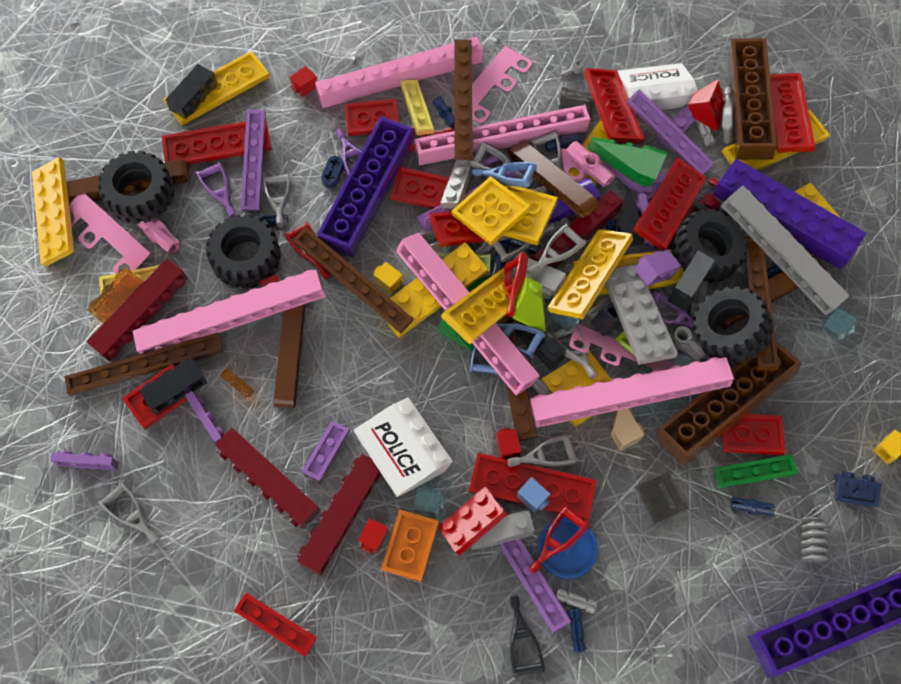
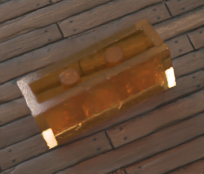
M126 267L116 274L115 280L111 284L103 288L102 294L98 298L90 302L87 311L104 324L144 281Z

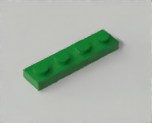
M792 454L713 469L718 489L791 477L798 474Z

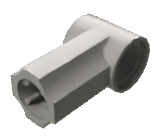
M687 327L677 328L671 336L675 348L680 349L692 362L700 361L707 354L692 337V333ZM677 335H681L684 341L680 340Z

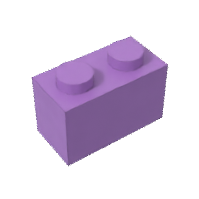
M664 250L661 252L656 251L649 256L644 255L639 259V264L634 270L645 284L650 286L672 278L682 266L669 250Z

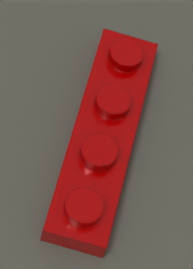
M246 592L234 609L235 613L304 657L308 655L317 640L316 636Z

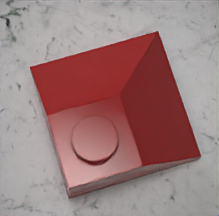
M719 80L695 92L688 103V109L691 111L693 118L713 130L719 129L725 104Z

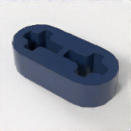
M332 156L328 159L321 175L324 187L334 188L338 184L344 169L341 157Z

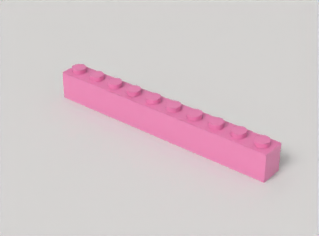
M478 37L466 39L472 40V65L482 63L483 48ZM454 43L315 82L321 106L326 108L399 87L403 80L417 79L419 81L454 71Z
M582 105L472 127L473 155L477 154L481 143H485L498 150L513 147L523 140L527 143H532V138L536 139L552 133L553 130L556 131L558 137L578 132H587L590 117L586 106ZM454 131L414 139L415 153L419 166L454 159Z
M419 232L402 239L396 252L445 311L469 294V291ZM494 324L472 342L515 395L531 387L540 376L497 324Z
M316 269L307 270L303 274L287 277L285 280L277 283L272 282L265 287L254 288L247 293L233 295L229 299L215 301L211 305L197 307L193 311L179 313L175 317L161 319L151 325H143L139 329L133 330L136 350L138 353L144 354L217 332L220 333L324 298L326 295L321 278Z
M714 357L706 362L700 363V361H695L687 366L681 367L676 365L663 371L657 369L649 374H634L630 378L625 379L615 378L607 383L596 382L588 387L577 386L569 391L558 390L550 395L539 394L530 399L531 409L537 428L730 387L734 377L727 358Z

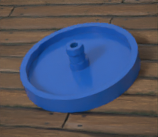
M563 518L553 532L552 538L563 545L581 528L568 518ZM553 521L545 526L538 538V558ZM588 528L576 543L568 549L546 559L542 566L550 574L561 579H575L586 574L594 565L598 554L597 540L592 530ZM548 546V551L553 550V548Z

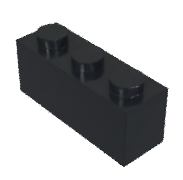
M197 64L165 99L169 110L187 119L194 113L199 104L206 99V96L216 88L218 82L215 73Z
M191 358L182 361L173 370L164 372L155 381L146 383L139 391L150 409L157 415L185 398L187 393L196 391L208 382Z

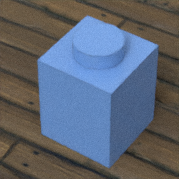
M531 477L517 492L516 497L535 514L538 509L543 511L549 504L548 498L550 493Z

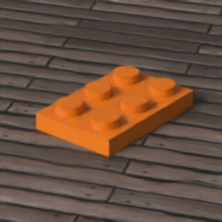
M399 510L381 571L422 582L439 521Z

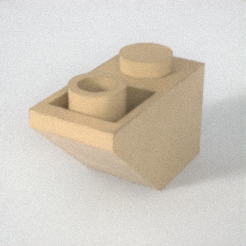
M631 408L616 411L610 433L617 447L622 451L640 442L644 436L643 427L633 418Z

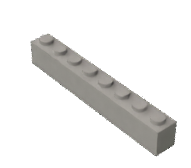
M744 186L739 188L721 205L825 315L835 310L849 297L845 289L832 278L830 273L826 272L819 265L818 261L805 250L804 246L799 244L792 237L791 233Z

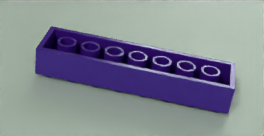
M380 116L317 233V237L331 249L351 257L354 256L414 141L413 128Z
M735 159L718 182L713 196L725 202L733 193L744 186L791 233L792 237L799 244L840 270L848 263L867 234L738 159Z
M901 572L747 636L767 678L776 677L900 624Z

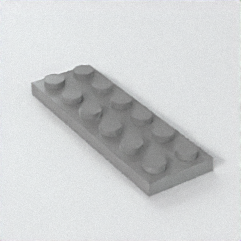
M638 264L615 268L605 286L638 365L676 358L678 353L650 290L634 270Z

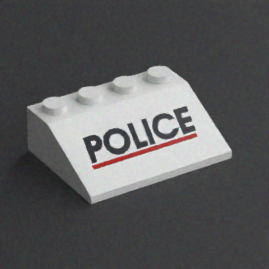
M682 63L618 71L628 98L640 89L660 110L683 108L686 103H689L693 94L698 91L693 77Z
M409 398L392 404L354 429V433L397 497L443 474L453 462Z

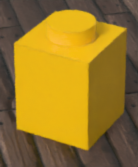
M386 261L382 266L379 265L374 270V283L390 295L403 283V274Z
M896 429L888 434L872 450L887 465L901 455V433Z

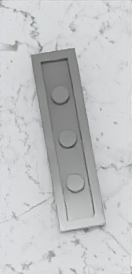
M456 160L441 200L442 208H455L462 202L473 171V167L470 164L473 160Z

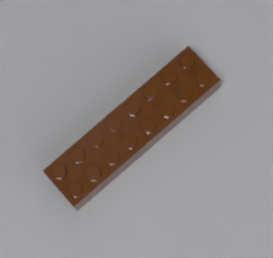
M766 38L731 39L728 56L732 88L731 97L736 159L773 160L777 143Z
M776 341L779 362L778 370H757L756 357L746 359L747 362H740L731 370L734 380L730 387L700 394L658 428L656 440L681 465L686 466L726 431L731 429L797 374L801 362Z

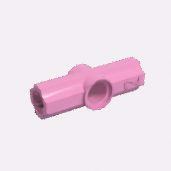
M575 141L567 148L566 154L581 167L582 173L594 178L602 187H607L614 180L615 175L599 161L600 159L597 154L588 152L581 144Z
M152 218L150 222L144 223V221H141L140 224H137L154 244L157 243L169 255L175 254L179 250L180 242L160 220Z

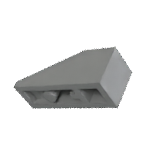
M529 510L507 515L475 542L471 549L477 550L533 536L534 528Z

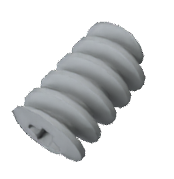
M818 517L802 518L804 523L802 531L804 533L801 534V537L805 541L801 542V546L805 549L801 550V555L804 556L801 558V561L808 563L829 561L828 557L823 556V553L829 552V549L823 547V545L829 544V541L823 539V537L829 536L828 532L823 531V529L829 528V524L823 523V519Z

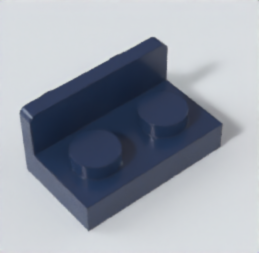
M842 471V474H834V478L837 479L834 495L836 501L878 508L882 483L876 481L874 476L862 474V477H856L854 473Z

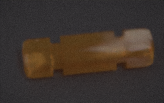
M226 368L221 373L222 378L228 381L230 385L241 392L246 398H250L254 394L253 388L236 374H233L230 369Z

